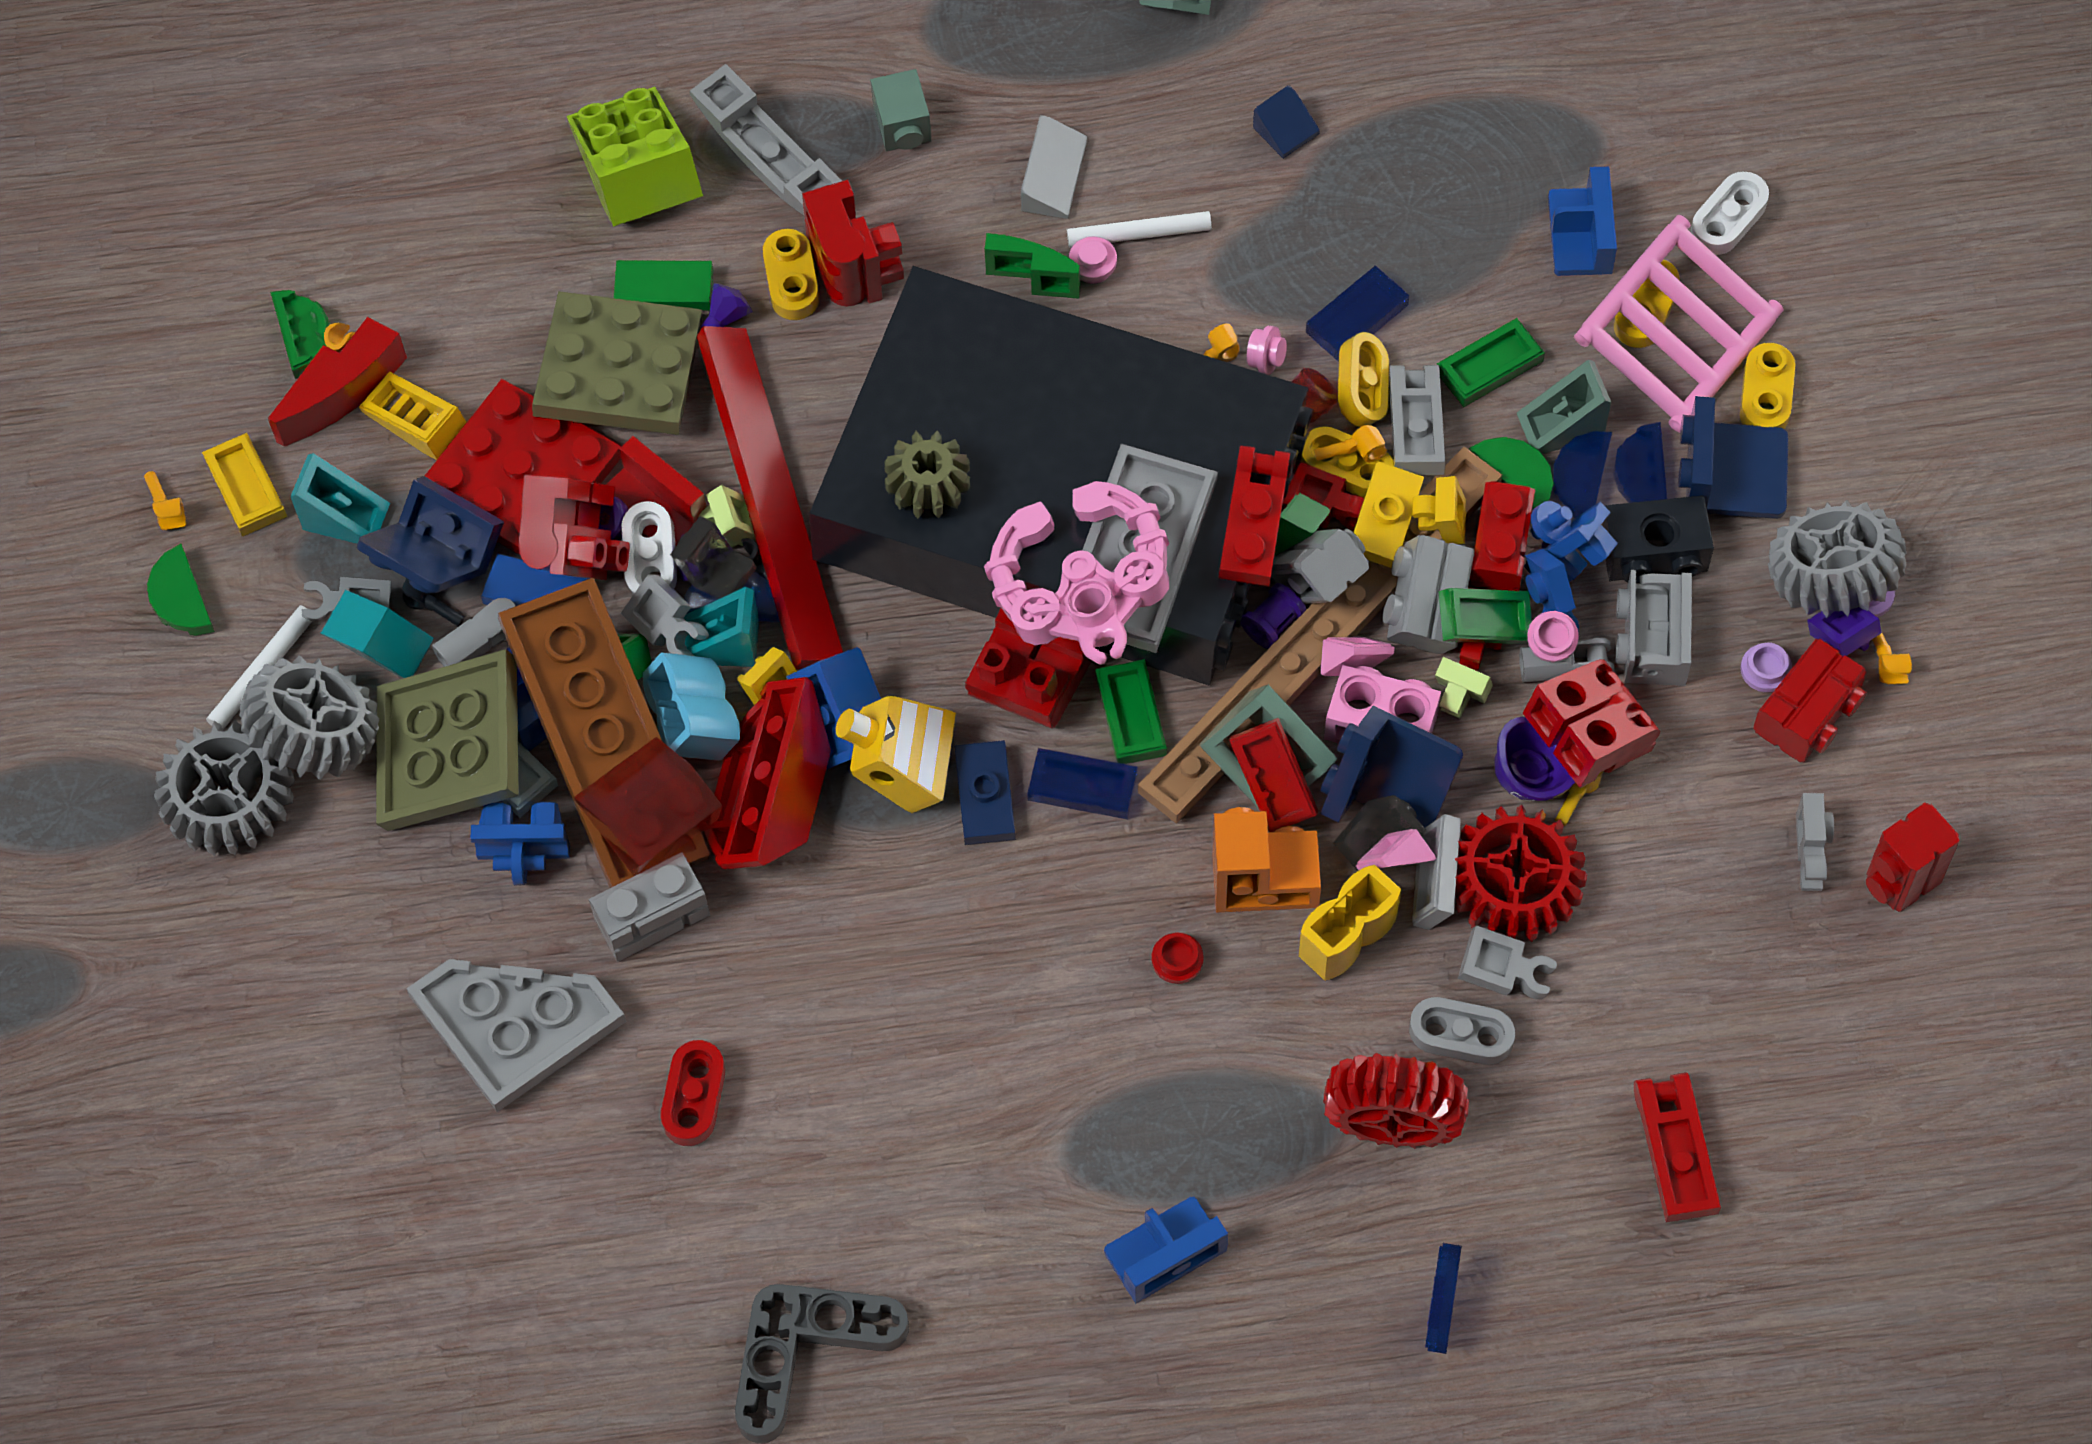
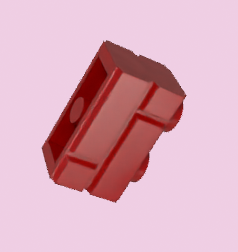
M1494 481L1485 482L1469 587L1485 590L1519 591L1535 489Z
M1820 638L1815 639L1759 709L1753 727L1755 733L1774 746L1778 745L1783 752L1798 762H1805L1813 750L1822 754L1838 732V728L1834 726V723L1843 713L1851 717L1863 702L1867 694L1866 691L1861 689L1867 673L1865 668L1846 655H1840L1837 649Z
M1924 802L1907 814L1905 821L1900 819L1882 832L1879 844L1876 847L1866 873V885L1871 894L1880 903H1887L1893 911H1903L1916 902L1920 894L1925 895L1942 883L1960 842L1959 834L1932 804Z

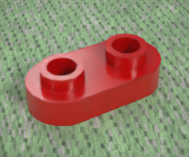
M704 1040L689 1041L680 1046L672 1057L661 1108V1122L668 1138L682 1146H694L704 1142L711 1135L715 1127L726 1069L720 1050L710 1042ZM698 1066H704L709 1069L708 1073L702 1078L692 1077L690 1075L691 1071ZM687 1115H694L699 1118L698 1122L692 1127L687 1128L680 1125L682 1118Z

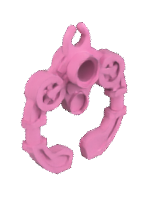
M1095 481L1073 489V508L1079 520L1097 522L1118 515L1125 519L1129 530H1139L1140 536L1133 540L1136 552H1132L1122 558L1114 572L1105 569L1090 552L1076 551L1069 554L1062 563L1061 583L1055 594L1044 588L1027 591L1024 581H1014L1013 575L1017 574L1021 569L1018 559L1022 549L1044 541L1054 531L1053 519L1041 501L1018 509L1007 520L997 536L992 548L990 561L985 564L984 569L988 579L993 581L995 586L992 596L996 606L1002 607L1024 642L1033 645L1047 644L1057 637L1079 641L1084 655L1100 665L1105 664L1107 656L1105 653L1095 649V647L1106 646L1114 642L1110 655L1115 659L1120 658L1127 643V633L1124 624L1137 608L1154 605L1162 600L1169 590V576L1166 566L1167 546L1170 543L1165 530L1159 528L1158 521L1161 517L1156 504L1146 503L1136 493L1122 486Z

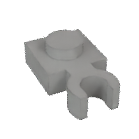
M648 574L621 612L652 645L664 646L666 643L669 653L694 656L685 646V639L688 634L697 640H706L709 637L704 626L695 622H687L684 619L691 606L659 575Z
M340 577L339 591H330L321 582L304 583V591L321 594L323 603L321 607L315 610L302 609V617L310 621H319L326 618L329 614H332L345 590L390 609L392 583L390 580Z
M1803 793L1796 812L1798 861H1801V891H1822L1823 880L1827 879L1824 846L1825 843L1833 842L1834 817L1832 812H1825L1824 793Z
M1476 925L1470 933L1457 979L1506 996L1512 991L1515 983L1520 986L1522 992L1528 997L1544 999L1549 994L1550 987L1537 983L1533 977V971L1538 970L1551 974L1556 969L1557 962L1543 955L1535 956L1531 959L1522 957L1525 942Z

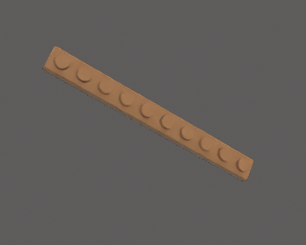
M1463 447L1445 465L1444 475H1436L1419 492V495L1436 496V478L1456 476L1466 499L1467 520L1482 505L1485 482H1501L1502 474L1470 450ZM1412 515L1403 547L1404 543L1418 535L1443 539L1438 529L1432 531L1419 530L1418 518H1414ZM1369 561V569L1355 582L1346 583L1347 589L1332 602L1312 603L1138 784V794L1177 824L1225 774L1199 746L1204 738L1249 691L1269 684L1284 702L1290 706L1321 673L1323 639H1327V637H1356L1385 606L1388 597L1391 594H1395L1398 576L1392 574V568ZM1248 718L1223 741L1233 751L1229 741L1231 736L1256 727V725Z

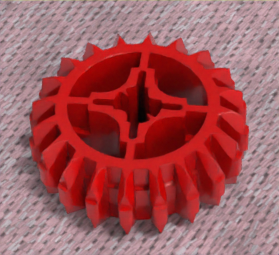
M1501 805L1496 809L1494 821L1481 812L1476 819V828L1466 824L1461 830L1460 838L1462 841H1458V857L1454 858L1457 861L1455 896H1459L1456 899L1455 908L1458 913L1471 911L1468 921L1471 928L1486 922L1488 923V930L1497 932L1498 929L1506 930V936L1516 939L1518 931H1524L1526 937L1532 943L1533 940L1537 939L1538 927L1552 935L1557 929V920L1567 923L1572 918V907H1578L1581 904L1583 892L1580 889L1586 886L1587 874L1586 871L1581 870L1586 859L1584 852L1574 851L1577 846L1575 834L1561 836L1564 828L1561 819L1548 826L1544 823L1546 814L1543 809L1536 813L1535 818L1525 817L1526 810L1523 805L1517 807L1515 816H1508L1507 811ZM1510 844V847L1502 853H1488L1487 858L1481 857L1494 847ZM1529 847L1539 851L1547 859L1537 857L1531 852ZM1515 858L1518 859V871H1520L1518 889L1514 888L1515 877L1512 876ZM1484 888L1497 891L1501 894L1504 901L1494 897ZM1545 889L1553 890L1538 901L1522 904V901L1531 894H1544Z
M1375 1053L1372 1057L1357 1055L1353 1059L1341 1060L1338 1065L1331 1067L1324 1091V1115L1329 1118V1123L1334 1127L1340 1128V1131L1346 1135H1356L1360 1141L1370 1140L1376 1142L1377 1145L1389 1144L1396 1148L1399 1146H1410L1416 1149L1420 1145L1434 1147L1438 1143L1446 1144L1451 1142L1453 1138L1461 1136L1462 1128L1466 1123V1117H1468V1087L1464 1085V1079L1454 1075L1453 1071L1448 1068H1438L1437 1064L1433 1061L1422 1062L1417 1060L1416 1057L1404 1058L1399 1057L1397 1054L1382 1056Z

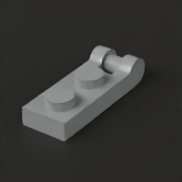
M1390 365L1389 395L1394 467L1417 475H1444L1445 449L1439 365H1424L1423 370H1405L1404 365Z

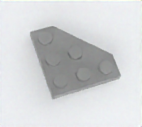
M448 959L406 988L409 997L496 1112L502 1110L627 1022L623 1011L594 975L574 973L573 977L544 974L542 969L501 965V968L475 966L470 961Z

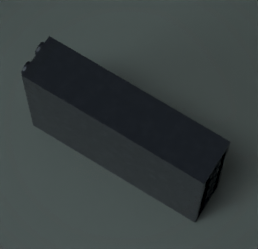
M912 266L809 512L812 558L815 561L996 618L1001 607H997L992 596L995 586L993 581L988 579L984 566L990 561L992 548L1000 530L1018 509L1041 501L1053 519L1054 531L1044 541L1022 549L1018 559L1021 569L1017 574L1013 575L1014 581H1024L1027 591L1044 588L1055 594L1060 587L1064 559L1073 552L1083 550L1092 522L1080 521L1076 516L1073 508V489L1095 481L1107 482L1121 444L1218 472L1217 482L1157 652L1154 653L1126 644L1120 657L1133 662L1145 659L1146 666L1210 686L1215 670L1225 671L1233 647L1231 638L1235 627H1241L1242 616L1248 607L1249 600L1246 597L1250 585H1256L1219 579L1240 445L1255 447V453L1275 455V450L1290 453L1283 497L1286 498L1291 481L1295 475L1292 473L1296 460L1301 461L1302 452L1309 436L1307 430L1313 409L1306 407L1308 387ZM938 430L942 437V444L956 439L960 446V454L967 455L970 462V470L967 472V475L970 477V487L967 493H961V502L957 509L943 504V514L939 518L932 512V509H925L924 513L917 519L913 514V505L899 510L895 504V495L888 494L886 491L885 478L888 474L885 472V461L887 456L895 455L894 446L898 440L912 445V435H914L915 431L922 436L923 440H930L931 436ZM1251 473L1250 482L1270 485L1271 475ZM1114 642L1106 646L1095 647V649L1110 654Z

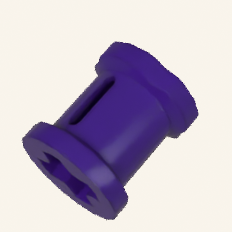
M1276 583L1268 590L1269 596L1253 612H1245L1241 620V626L1249 637L1265 649H1269L1279 639L1278 636L1306 611L1302 600L1290 588L1281 583Z

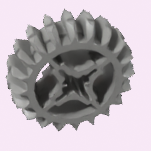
M1848 500L1841 506L1834 507L1827 502L1823 509L1814 510L1807 507L1805 516H1790L1789 526L1777 528V537L1770 542V562L1768 567L1776 591H1778L1780 598L1788 600L1791 608L1803 607L1807 615L1822 610L1826 618L1835 611H1843L1848 617L1851 609L1860 607L1868 611L1869 603L1872 600L1885 602L1887 591L1898 589L1899 579L1905 576V555L1907 550L1905 539L1902 538L1900 528L1896 525L1895 519L1886 517L1883 509L1872 511L1867 502L1857 507H1852Z
M299 655L291 663L280 657L274 665L264 664L262 670L248 682L240 704L241 732L249 736V747L262 748V760L275 759L279 762L280 770L285 767L296 769L299 777L306 771L312 772L319 780L328 772L333 776L340 777L346 769L355 770L356 766L370 753L379 729L378 722L380 718L376 716L378 703L369 699V688L356 686V675L344 676L339 673V665L331 669L323 666L320 658L314 663H307Z
M215 720L211 727V733L203 734L200 729L194 727V740L190 743L177 738L175 746L179 752L178 755L163 754V763L166 770L157 771L155 778L160 787L154 791L155 800L158 806H161L159 815L164 824L170 825L173 836L179 840L185 838L188 846L195 851L205 844L208 853L214 856L223 844L226 845L228 852L236 855L238 850V843L246 841L247 845L255 849L257 844L255 836L260 832L273 837L274 829L270 822H286L287 813L283 806L293 804L294 798L289 788L295 782L291 769L285 767L280 770L279 762L275 759L262 760V748L249 747V736L241 732L242 725L236 720L233 721L227 731H224L221 724ZM263 772L261 787L255 798L250 801L248 793L257 784L255 778ZM199 774L201 782L192 792L194 797L187 802L188 790L193 780ZM214 781L221 787L228 785L229 789L233 787L236 795L232 793L228 788L225 790H221L219 786L217 789L214 784Z

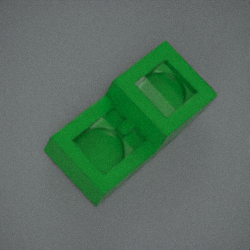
M986 233L984 248L986 275L1031 278L1032 295L1080 298L1079 264L1041 244L1017 237Z

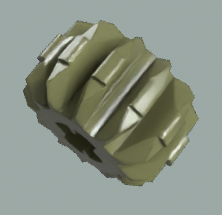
M937 430L930 440H923L922 436L915 431L914 435H912V445L898 440L894 446L895 455L887 456L885 461V472L888 474L885 478V488L888 494L895 495V504L899 510L913 505V514L918 519L925 509H932V512L939 518L943 514V504L957 509L961 502V493H967L970 487V477L967 475V472L970 470V462L967 455L960 454V446L956 439L942 444V437Z

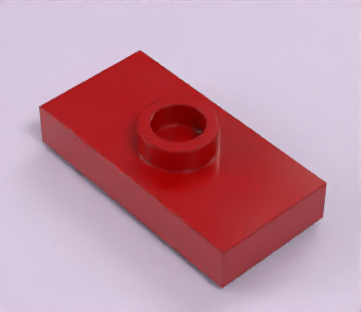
M1279 718L1231 736L1229 739L1256 804L1260 811H1266L1267 828L1269 832H1275L1279 828L1291 826L1318 814L1319 810Z

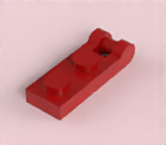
M1240 445L1219 579L1264 586L1270 585L1290 460L1289 452L1275 450V455L1255 453V447ZM1251 473L1271 475L1270 485L1250 482Z
M1687 1072L1670 1075V1080L1653 1083L1651 1078L1635 1080L1633 1084L1635 1101L1641 1114L1666 1223L1719 1214L1721 1209L1720 1200L1689 1074ZM1674 1101L1677 1110L1660 1113L1659 1103Z

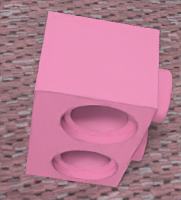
M1342 665L1326 716L1324 740L1339 743L1349 723L1358 726L1372 706H1376L1396 717L1402 713H1412L1420 720L1411 724L1432 734L1438 716L1441 691L1432 689L1428 684L1419 680L1408 679L1401 681L1383 676L1378 670L1371 667L1358 666L1353 668ZM1353 700H1363L1371 706L1366 709H1355L1348 703Z

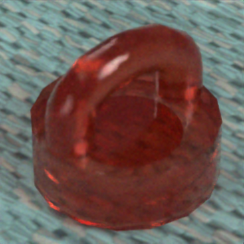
M1303 368L1291 381L1292 383L1308 387L1306 406L1313 409L1310 423L1318 420L1321 415H1326L1338 402V392L1334 385L1323 374L1312 368Z

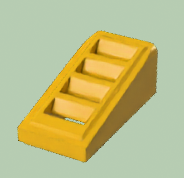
M390 371L359 406L362 413L435 460L440 457L467 423L458 407ZM398 393L402 394L389 411L385 410ZM415 403V406H414V407L408 412V414L402 419V417L406 414V412H407V411L413 406V404ZM429 414H431L430 417H429V418L424 422V424L419 428V426L422 424V422L428 417Z

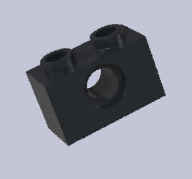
M1704 495L1604 505L1610 511V514L1601 525L1618 542L1605 559L1609 582L1624 580L1628 583L1631 570H1636V583H1640V576L1645 574L1681 575V573H1692V577L1701 572L1708 571L1714 545ZM1658 539L1667 545L1657 547L1650 544L1647 540Z

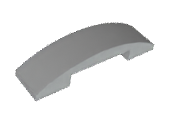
M724 64L690 90V96L733 152L776 195L802 215H804L802 193L842 181L820 158L814 162L757 105V95L727 64Z

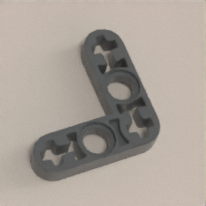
M784 1284L769 1285L761 1289L755 1296L752 1304L735 1406V1419L741 1434L749 1441L768 1443L782 1433L787 1418L799 1342L873 1351H892L903 1344L909 1333L908 1315L904 1306L896 1299L886 1296ZM776 1300L784 1301L786 1310L791 1312V1314H782L778 1328L780 1338L789 1337L788 1341L770 1336L771 1320L769 1313L765 1312L764 1309H772ZM827 1305L839 1306L846 1313L844 1324L833 1331L821 1329L815 1321L819 1310ZM854 1309H862L863 1320L873 1322L880 1321L882 1313H890L893 1323L898 1324V1327H889L887 1335L881 1336L877 1334L875 1325L860 1323L861 1333H853L856 1325ZM760 1333L765 1335L763 1337L758 1338V1334ZM767 1350L779 1352L784 1357V1365L778 1374L765 1377L755 1371L754 1362L760 1353ZM751 1385L768 1391L769 1414L775 1416L774 1419H765L762 1428L754 1427L752 1418L746 1416L747 1413H755L757 1411L760 1399L758 1389L749 1390ZM778 1389H780V1393H779V1394H777V1393L771 1391V1390H778Z

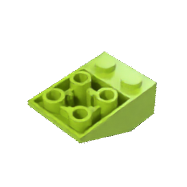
M656 87L633 89L625 93L622 98L604 104H588L577 113L566 116L601 204L613 227L703 196L690 147Z

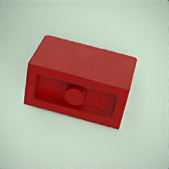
M632 436L619 448L624 468L606 485L615 486L614 497L621 499L628 509L637 503L645 501L655 502L664 507L674 524L676 548L682 535H690L701 525L698 517L707 507L704 493L637 438ZM646 526L642 531V536L646 538L654 536L658 526Z

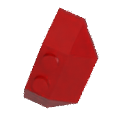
M807 677L767 682L760 692L761 699L747 712L740 723V740L724 757L704 830L710 847L716 855V862L723 869L764 866L808 841L831 748L813 682Z

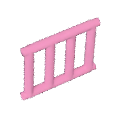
M1677 215L1663 229L1574 335L1577 343L1583 347H1588L1591 344L1671 417L1669 425L1679 433L1682 415H1691L1695 396L1713 397L1784 311L1782 305L1776 300L1767 302L1697 239L1688 230L1690 222L1682 215ZM1675 245L1754 316L1740 335L1661 264ZM1647 278L1726 349V352L1712 368L1633 297V294ZM1619 311L1699 383L1684 402L1604 330Z

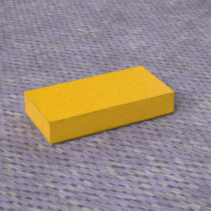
M244 433L202 452L242 537L288 517L248 433Z

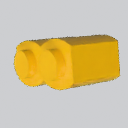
M1376 865L1367 866L1354 873L1342 886L1337 899L1321 904L1305 920L1300 934L1299 957L1324 981L1344 973L1357 959L1361 947L1378 941L1391 929L1398 914L1401 888Z

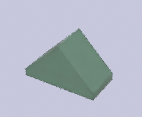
M1587 360L1519 410L1517 416L1529 445L1539 450L1541 454L1603 438L1605 436L1611 400L1595 362Z

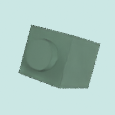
M913 69L870 79L873 108L886 152L895 149H913L922 143L931 142L930 115L917 70Z

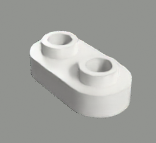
M1737 172L1728 176L1696 212L1693 218L1691 233L1715 255L1731 251L1765 212L1769 198V189L1766 182L1758 175L1750 172ZM1736 200H1745L1749 205H1740ZM1708 232H1718L1722 236H1712Z
M649 501L637 503L625 513L622 520V541L629 542L630 544L627 571L624 572L625 581L634 594L649 573L659 572L661 573V578L674 590L677 583V564L675 560L676 548L673 521L661 505ZM646 526H658L654 536L649 538L642 536V531Z

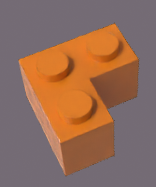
M1236 807L1228 809L1224 813H1214L1212 857L1216 913L1319 907L1321 879L1317 830L1305 831L1300 827L1287 826L1279 828L1275 832H1268L1266 811L1254 812V810L1246 807Z

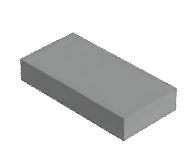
M1444 814L1419 832L1434 853L1436 859L1416 865L1412 915L1413 926L1430 930L1454 914L1455 877L1457 875V861L1454 858L1458 857L1460 818Z

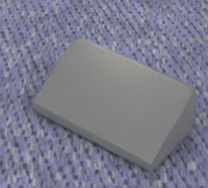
M1040 115L1021 188V211L1068 219L1087 144L1086 135L1050 117Z

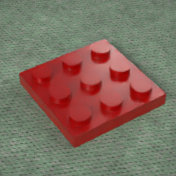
M501 379L425 474V477L504 521L497 542L520 555L519 538L524 475L569 478L601 484L621 459L619 449L621 445L580 422L534 417L532 408L534 396Z

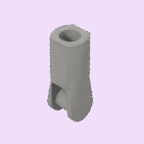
M507 598L493 600L478 612L473 619L467 620L433 644L434 654L440 663L445 667L480 657L488 652L491 647L506 640L498 620V613L515 607L514 602Z
M1606 638L1578 641L1575 651L1567 659L1559 662L1543 661L1533 654L1530 647H1520L1519 664L1522 682L1547 681L1599 659H1605L1614 671L1613 663L1608 662L1607 652L1611 649L1610 641ZM1587 657L1588 662L1575 663L1574 658Z

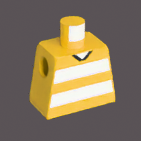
M887 696L862 707L860 712L847 709L840 715L836 724V735L854 744L850 770L854 777L910 813L943 801L956 717L955 712L896 696Z

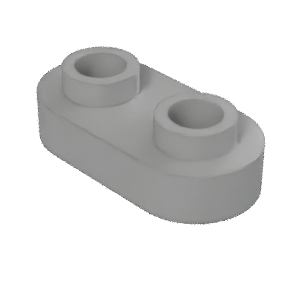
M1431 997L1418 1003L1413 1009L1410 1018L1409 1033L1411 1039L1418 1048L1427 1053L1491 1065L1507 1058L1513 1048L1515 1040L1514 1024L1504 1012L1498 1009L1441 997ZM1436 1023L1441 1025L1445 1032L1441 1035H1432L1427 1031L1426 1027ZM1483 1034H1489L1497 1042L1492 1046H1485L1479 1042L1478 1037Z

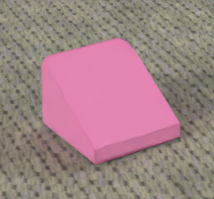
M1327 637V639H1323L1321 675L1339 676L1342 665L1353 668L1358 666L1373 668L1394 654V646H1391L1390 643L1366 637Z
M1408 829L1386 834L1357 862L1356 867L1358 870H1361L1367 866L1376 865L1379 869L1434 861L1436 857L1417 829Z

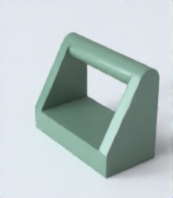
M1269 684L1249 691L1199 745L1257 808L1258 806L1235 753L1223 741L1248 718L1256 726L1279 718L1308 787L1337 760V757Z

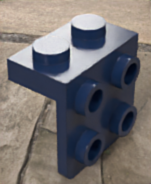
M1695 396L1691 415H1682L1680 444L1688 445L1687 458H1681L1678 487L1686 488V497L1704 495L1707 514L1781 518L1787 508V431L1780 427L1714 423L1715 398Z
M422 476L413 479L399 522L361 536L356 548L369 556L370 562L377 567L393 570L409 579L410 585L415 589L425 593H436L486 573L504 521L429 478Z
M1372 706L1358 726L1349 723L1342 735L1337 751L1343 753L1344 756L1340 766L1332 765L1322 784L1320 791L1327 794V798L1320 814L1339 823L1353 802L1357 801L1420 832L1437 820L1463 759V752L1458 746L1376 706Z

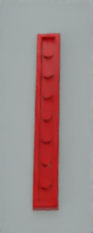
M703 326L697 334V340L792 664L795 669H803L818 661L843 653L817 563L812 558L811 543L746 328Z

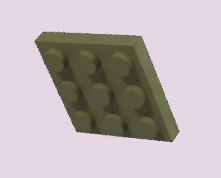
M558 291L532 403L533 416L679 435L698 344L697 334L701 330L700 326L702 325V310Z
M506 649L377 686V717L380 718L377 731L376 824L391 831L519 796L517 663L511 652Z

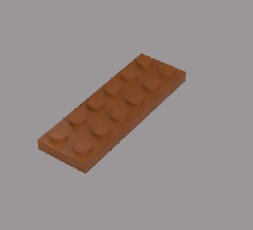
M594 577L499 612L498 620L609 888L681 852L690 866L708 860L710 854Z

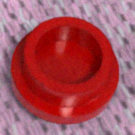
M1175 932L1163 936L1156 942L1152 950L1151 960L1154 971L1161 979L1169 983L1182 984L1191 981L1200 973L1203 967L1204 955L1201 945L1195 938L1185 933Z

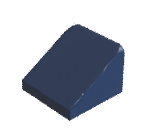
M1290 85L1254 109L1253 128L1283 159L1320 134L1317 124L1297 92Z

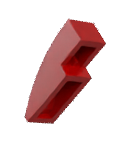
M367 317L340 353L323 345L268 417L276 442L286 447L305 439L339 421L360 406L389 371L394 374L407 359L400 333Z

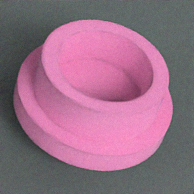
M1086 237L1077 241L1069 253V258L1080 265V280L1086 283L1096 284L1103 282L1113 273L1117 265L1115 248L1109 241L1100 237Z
M1266 326L1264 330L1255 329L1252 332L1247 347V363L1249 367L1257 368L1260 373L1270 375L1276 366L1280 367L1283 364L1287 345L1285 338L1281 337L1278 327Z
M1548 611L1538 615L1530 624L1527 634L1528 645L1533 654L1547 662H1559L1567 659L1575 651L1579 640V632L1575 622L1568 615L1558 611Z

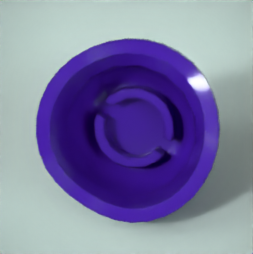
M1516 717L1504 725L1497 740L1494 766L1495 775L1500 785L1509 794L1526 801H1545L1562 795L1573 786L1575 781L1553 754L1557 745L1549 748L1526 717Z

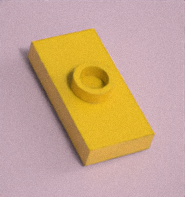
M1379 461L1376 462L1353 531L1365 547L1366 551L1363 555L1367 560L1392 568L1395 553L1400 546H1403L1413 513V497L1419 495L1424 480L1423 476Z

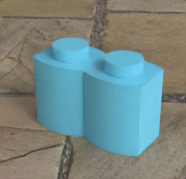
M661 652L643 672L645 696L649 706L657 714L658 732L669 755L721 761L740 740V723L733 707L725 699V681L719 667L711 658Z

